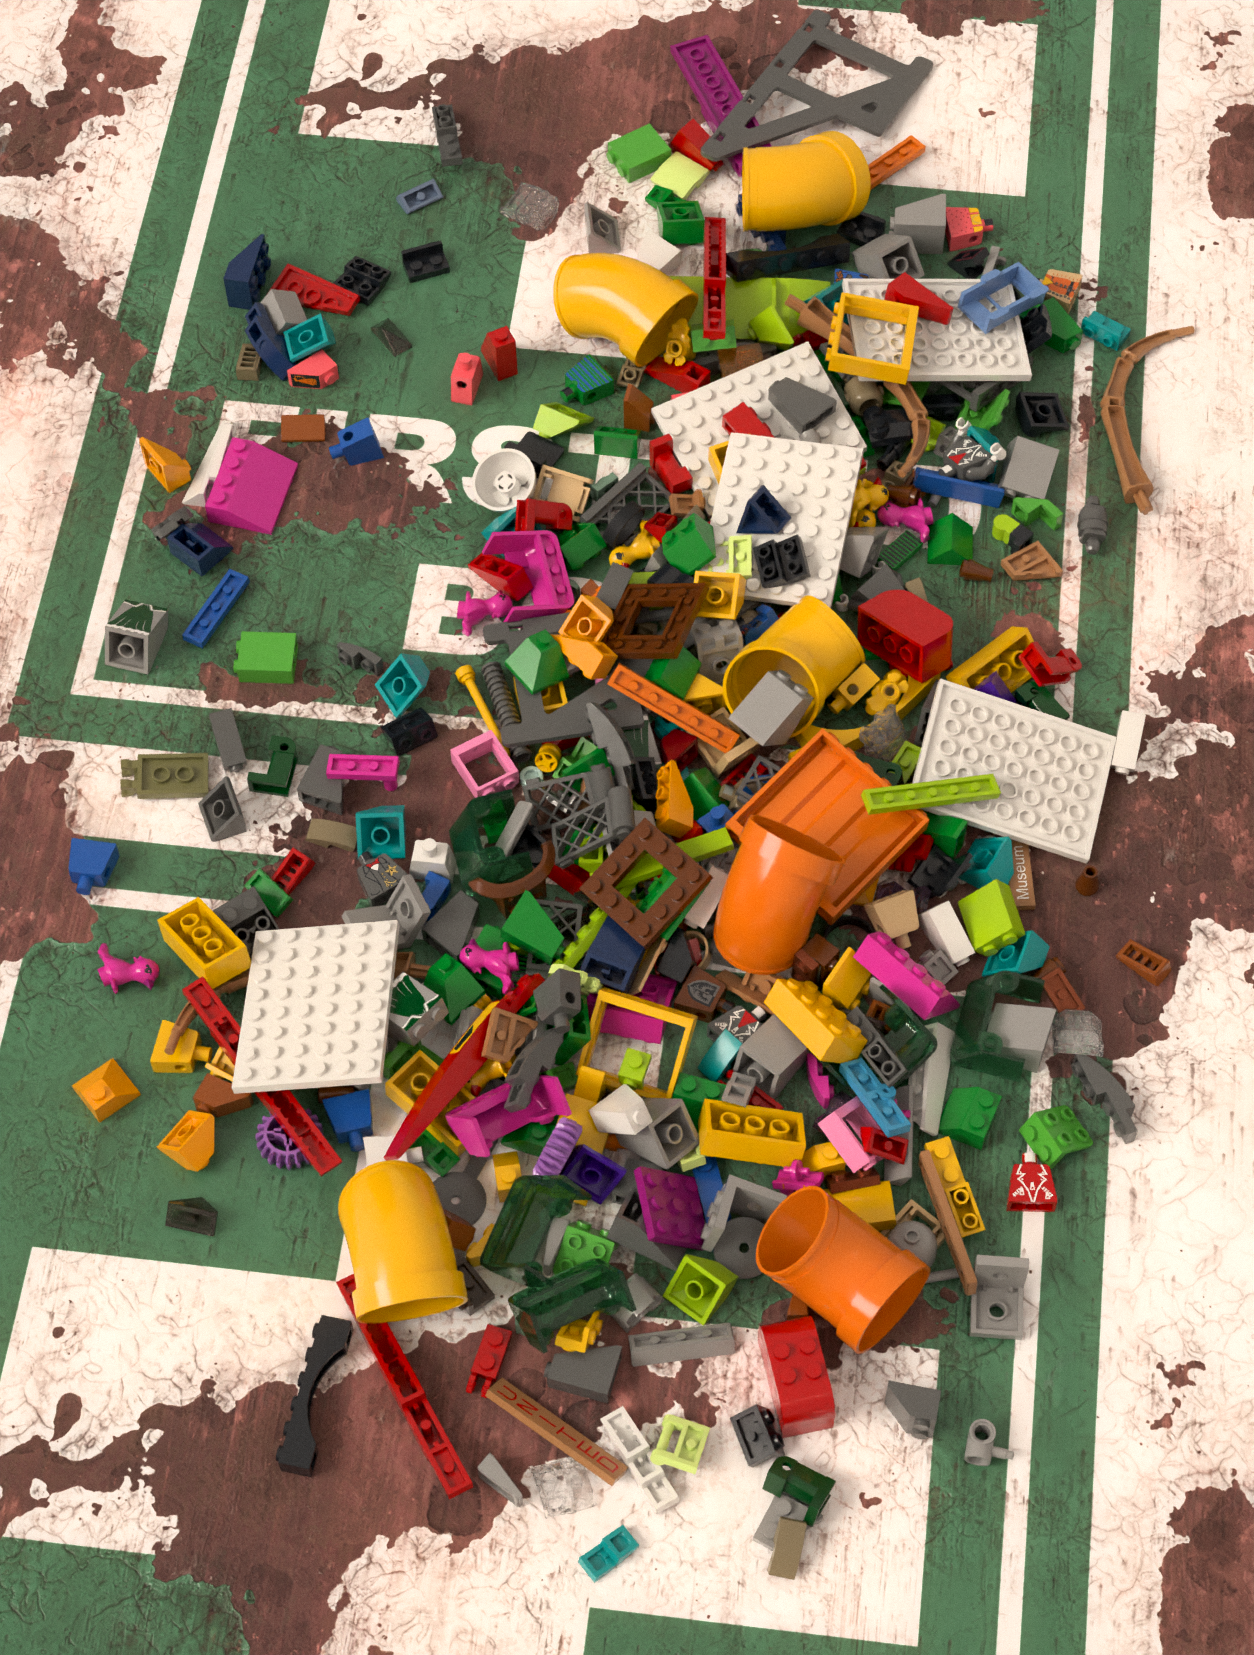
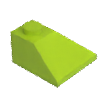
M773 305L749 321L747 332L752 340L756 339L758 343L776 345L777 349L783 351L793 347L794 341Z
M558 402L540 405L533 429L539 431L538 435L551 439V437L560 436L592 423L594 417Z
M686 1254L665 1290L663 1297L704 1326L727 1299L739 1277L719 1262Z

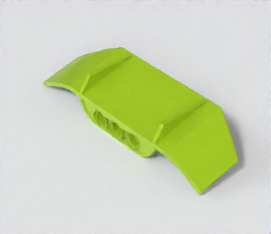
M669 276L673 280L680 279L698 294L697 307L688 322L690 328L688 336L692 339L691 324H699L703 320V276ZM726 277V320L734 319L736 339L752 340L747 332L749 321L773 305L791 337H794L808 329L797 325L800 313L785 305L788 296L792 294L804 301L830 286V282L796 278H758L736 282L731 277Z

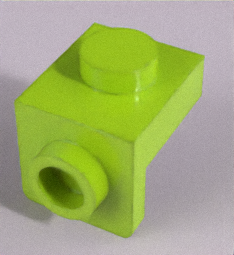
M627 1048L618 1073L619 1083L622 1085L627 1084L632 1090H636V1088L643 1090L644 1079L652 1059L651 1054Z

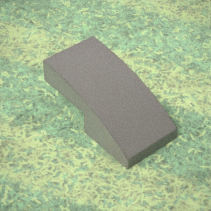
M733 1072L730 1081L727 1082L721 1101L746 1107L756 1087L757 1078Z

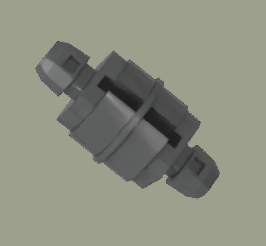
M1090 495L1086 500V505L1078 514L1077 527L1079 542L1085 544L1088 554L1095 555L1107 536L1109 523L1107 521L1106 508L1100 506V500L1097 496Z

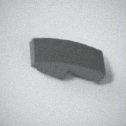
M613 562L596 597L611 610L615 611L634 571Z
M339 642L337 644L338 659L342 664L349 665L354 670L361 665L368 673L372 672L377 677L384 672L382 658L373 652L349 643Z

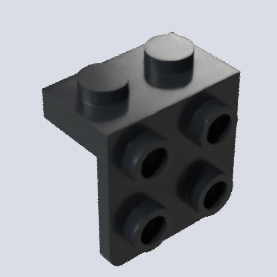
M531 431L525 434L518 445L508 441L504 446V449H515L525 454L534 466L537 479L539 478L542 465L554 467L564 454L562 446Z
M933 845L927 860L920 861L906 882L921 895L929 894L928 900L935 896L940 897L944 892H951L959 883L957 878L968 870L971 865L969 861L973 855L968 852L952 860L939 847Z

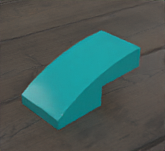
M725 1028L703 1057L698 1069L711 1081L718 1082L732 1067L731 1062L737 1057L739 1048L743 1043Z
M621 1525L602 1538L600 1544L579 1557L578 1563L595 1583L639 1548V1544L624 1525Z

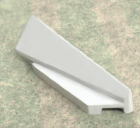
M226 420L221 422L182 501L183 504L205 507L232 437L236 436L238 422Z

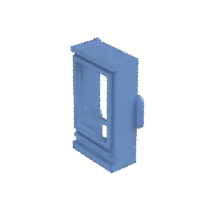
M1017 262L1002 271L994 269L982 275L981 282L961 292L958 308L987 334L991 329L1033 306L1041 305L1049 288L1043 285L1020 262ZM1012 283L1024 297L1006 307H1001L989 296ZM986 298L998 310L991 313L979 301Z

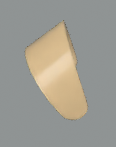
M686 931L688 939L697 938L699 943L706 948L704 959L698 965L699 968L705 970L709 966L712 957L708 942L700 932Z

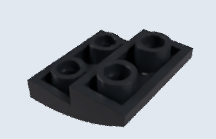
M355 256L344 266V273L333 284L359 295V302L368 306L387 283L391 276V271Z
M1044 303L1037 308H1032L1020 320L1027 354L1052 338L1050 316Z
M798 534L778 543L773 539L753 548L764 589L788 585L811 577L802 539Z

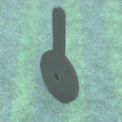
M498 1139L492 1141V1142H493V1146H492L491 1148H489V1149H490V1155H491L493 1149L495 1148V1146H496V1144H497V1142H498ZM472 1155L463 1172H450L444 1177H438L433 1182L442 1207L465 1219L471 1225L481 1218L486 1208V1193L477 1178L490 1156L476 1157V1155ZM454 1197H459L461 1202L453 1204L451 1200Z
M738 1217L726 1222L725 1229L713 1248L716 1262H719L739 1277L738 1279H750L762 1274L756 1263V1248L764 1224L749 1217ZM741 1243L748 1245L749 1249L746 1253H742L739 1250Z

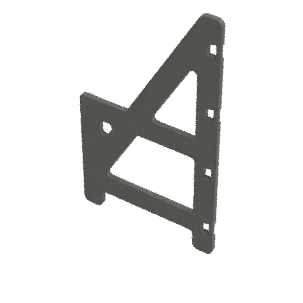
M814 10L801 28L796 31L750 87L742 100L737 103L723 120L715 133L701 147V156L716 162L742 153L743 147L756 148L833 119H840L874 136L880 137L932 71L934 64L931 60L922 56L916 57L910 65L903 64L827 29L826 27L830 23L831 16L821 10ZM808 26L812 28L811 32L805 31ZM813 44H818L880 72L891 79L840 97H834L788 76V74ZM779 62H781L782 64H784V65L782 66V68H779V67H777L776 65H777ZM775 91H779L811 106L750 129L746 128L747 124ZM749 98L755 100L752 104L747 103ZM870 106L876 107L872 113L862 110ZM719 135L724 137L721 142L716 140Z
M744 600L736 619L748 610L758 606L760 602ZM642 607L635 624L669 619L674 608L663 607L660 610L650 611L649 607ZM570 612L522 619V621L488 624L483 628L484 641L488 645L508 644L511 655L527 637L546 629L549 634H560L559 630ZM523 626V630L511 632L509 628ZM690 632L683 645L688 651L695 647ZM616 659L610 670V675L606 679H603L551 714H547L544 711L541 691L531 695L514 676L522 722L520 724L504 726L501 729L503 746L510 748L590 736L594 731L592 724L587 721L585 715L586 703L596 702L601 707L610 702L616 703L617 708L607 712L614 718L622 731L642 728L644 726V718L641 704L609 686L607 682L619 663L645 677L654 659Z

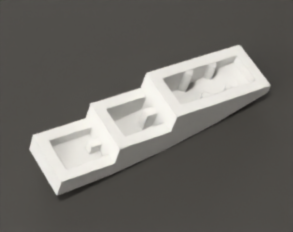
M622 1406L601 1418L600 1421L655 1513L659 1514L679 1502V1496L665 1477L662 1467L651 1462L650 1456L652 1452L650 1451V1446L625 1408Z

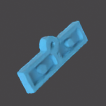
M863 1058L840 1064L839 1072L888 1138L910 1132L911 1123L894 1102L896 1089L893 1086L889 1088L886 1084H881Z

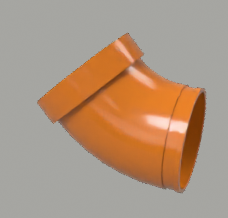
M750 815L739 836L742 844L736 854L722 890L714 923L713 937L719 953L731 965L748 973L770 975L783 972L794 966V955L808 942L815 915L828 885L835 884L846 861L828 846L794 828L763 816Z
M818 1186L803 1187L783 1200L764 1225L756 1248V1263L760 1271L771 1277L837 1329V1337L857 1354L870 1350L893 1329L917 1299L930 1275V1267L909 1249L902 1251L860 1216Z

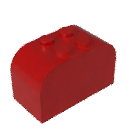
M888 590L858 606L857 640L867 650L918 682L924 683L951 665L953 620L945 612L909 591Z
M812 1316L759 1326L758 1344L782 1439L833 1428L835 1419L833 1392Z

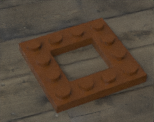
M706 583L627 584L613 613L614 621L601 642L618 655L617 659H677L705 600L709 587ZM642 607H675L662 635H629Z
M644 818L579 889L647 950L713 877L649 820ZM649 853L677 879L643 914L615 887Z

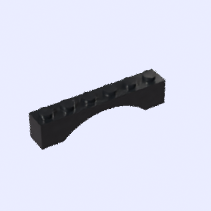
M840 234L821 236L810 244L793 249L726 253V274L736 282L847 263L850 259V242Z
M321 1315L319 1323L314 1324L312 1331L313 1345L307 1348L305 1355L306 1369L305 1372H300L298 1378L299 1393L298 1396H293L290 1411H293L290 1421H286L283 1430V1436H286L283 1446L279 1445L276 1453V1461H278L281 1471L312 1478L319 1453L310 1428L312 1400L326 1372L337 1361L347 1355L354 1331L352 1321Z

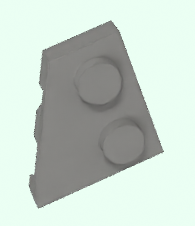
M784 1494L780 1498L775 1496L752 1541L773 1551V1538L780 1516L803 1521L808 1507ZM820 1514L815 1524H819L822 1521V1514Z

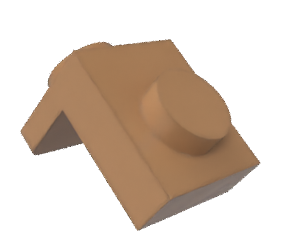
M696 489L693 494L672 493L669 497L671 515H675L678 518H684L695 505H698L701 511H703L706 504L701 489Z

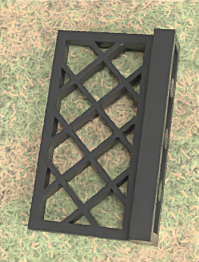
M1028 355L1030 368L1032 370L1034 358ZM1021 381L938 382L970 402L969 408L977 412L1005 389L1009 390ZM964 388H975V390L970 393Z
M639 463L584 512L579 522L595 523V525L598 523H608L609 525L613 519L610 517V512L612 510H621L626 505L625 498L627 496H637V504L645 510H653L654 515L657 513V510H660L659 512L667 513L670 510V503L656 505V497H665L669 500L671 493L646 472V467ZM646 481L652 486V491H640V484ZM640 496H653V505H641ZM643 518L642 520L649 521L651 518ZM640 527L637 532H633L630 538L624 542L626 546L629 547L635 537L641 532ZM599 531L600 534H601V536H602V538H603L604 532H603V531ZM605 541L606 547L611 551L615 549Z

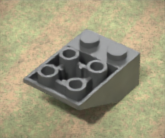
M254 886L213 910L246 945L250 960L252 959L256 931L279 930Z
M631 1186L606 1238L676 1271L687 1248L648 1241L638 1189Z

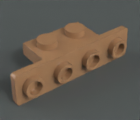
M726 969L715 976L716 979L727 986L728 991L739 995L746 1002L761 1007L765 1013L774 1014L764 1001L777 978H785L778 974L758 975L746 972L742 979Z

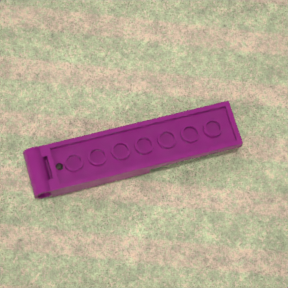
M704 35L671 45L670 52L700 103L701 113L714 134L732 109L742 100L743 95L709 36ZM755 116L747 124L746 128L750 129L759 126ZM719 135L716 139L721 142L724 137ZM769 142V143H767V144H764V145H761V146H758V147H772V146H771V144H770V142ZM743 152L727 158L738 177H742Z

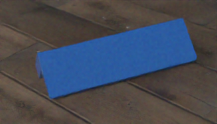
M916 467L913 485L916 488H920L921 492L996 508H999L1005 494V489L998 488L999 484L980 480L964 481L953 477L941 476L938 471Z

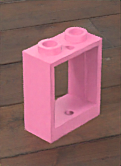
M492 730L450 749L453 765L477 801L489 800L504 790L514 788L519 783L518 769ZM492 751L506 774L478 787L465 764Z
M856 1096L818 1123L853 1173L861 1168L867 1171L883 1159L864 1152L863 1146L843 1120L845 1118L860 1139V1127H874L882 1130L858 1096Z

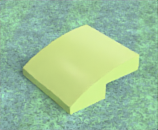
M676 151L659 167L650 180L655 185L673 190L675 197L686 200L695 187L699 188L710 171Z
M752 535L729 536V541H724L720 545L728 546L726 554L729 553V570H726V573H738L745 579H749L752 577ZM735 555L737 559V567H735ZM720 558V562L716 566H722L724 560ZM708 565V572H712L713 566Z

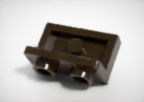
M464 1256L456 1264L457 1270L464 1274L468 1301L458 1308L461 1311L465 1309L471 1316L495 1299V1294Z

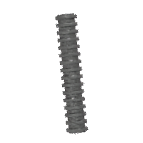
M497 661L486 663L481 668V672L500 725L503 728L508 725L520 724V717L513 703L514 700L511 697L512 695L505 680L501 664ZM530 745L509 748L512 760L516 763L525 762L532 756Z

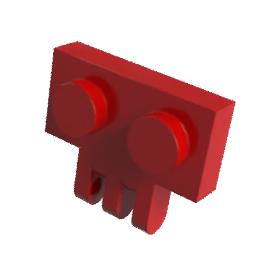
M921 834L888 869L911 872L916 859L927 860L934 839L930 835Z

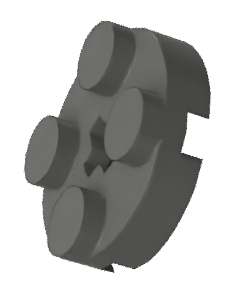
M186 505L168 516L166 520L151 529L153 536L157 541H160L168 533H171L193 517V513Z

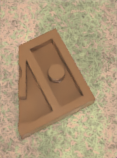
M1039 541L1002 559L1000 564L1013 581L1061 577L1063 574L1061 567Z
M497 1007L493 1008L481 1056L502 1064L507 1063L515 1054V1050L524 1043L530 1031L537 1027L538 1022Z

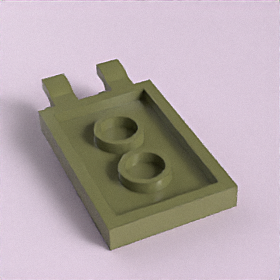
M208 753L138 754L137 760L121 759L122 777L134 775V780L120 779L122 797H130L137 793L138 799L204 798L209 793Z

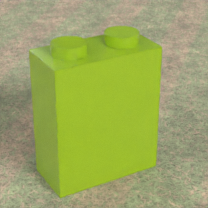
M998 879L993 880L958 901L975 952L986 957L992 956L1001 948L1017 942L1020 937L1026 935L1010 886Z

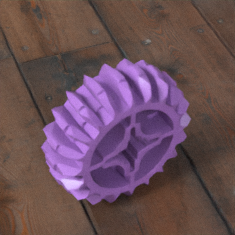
M309 1108L306 1109L305 1112L321 1132L323 1127L321 1123H318L317 1115H312ZM269 1112L270 1117L263 1116L262 1121L264 1124H258V1133L255 1135L256 1141H258L256 1145L258 1150L261 1151V1157L264 1159L268 1158L267 1161L270 1165L276 1163L279 1169L286 1164L289 1171L293 1164H296L299 1169L302 1161L309 1164L310 1162L299 1149H296L297 1146L290 1138L288 1144V1135L282 1127L278 1128L280 1125L273 1115ZM271 1143H276V1146H283L285 1151L275 1148Z
M566 1117L558 1121L533 1168L534 1177L549 1185L556 1182L582 1133L581 1125Z

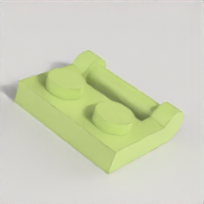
M671 1414L665 1415L657 1447L650 1456L651 1462L656 1465L666 1464L696 1474L710 1427ZM673 1431H681L674 1453L666 1451Z

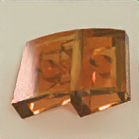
M760 343L717 350L721 378L763 361Z

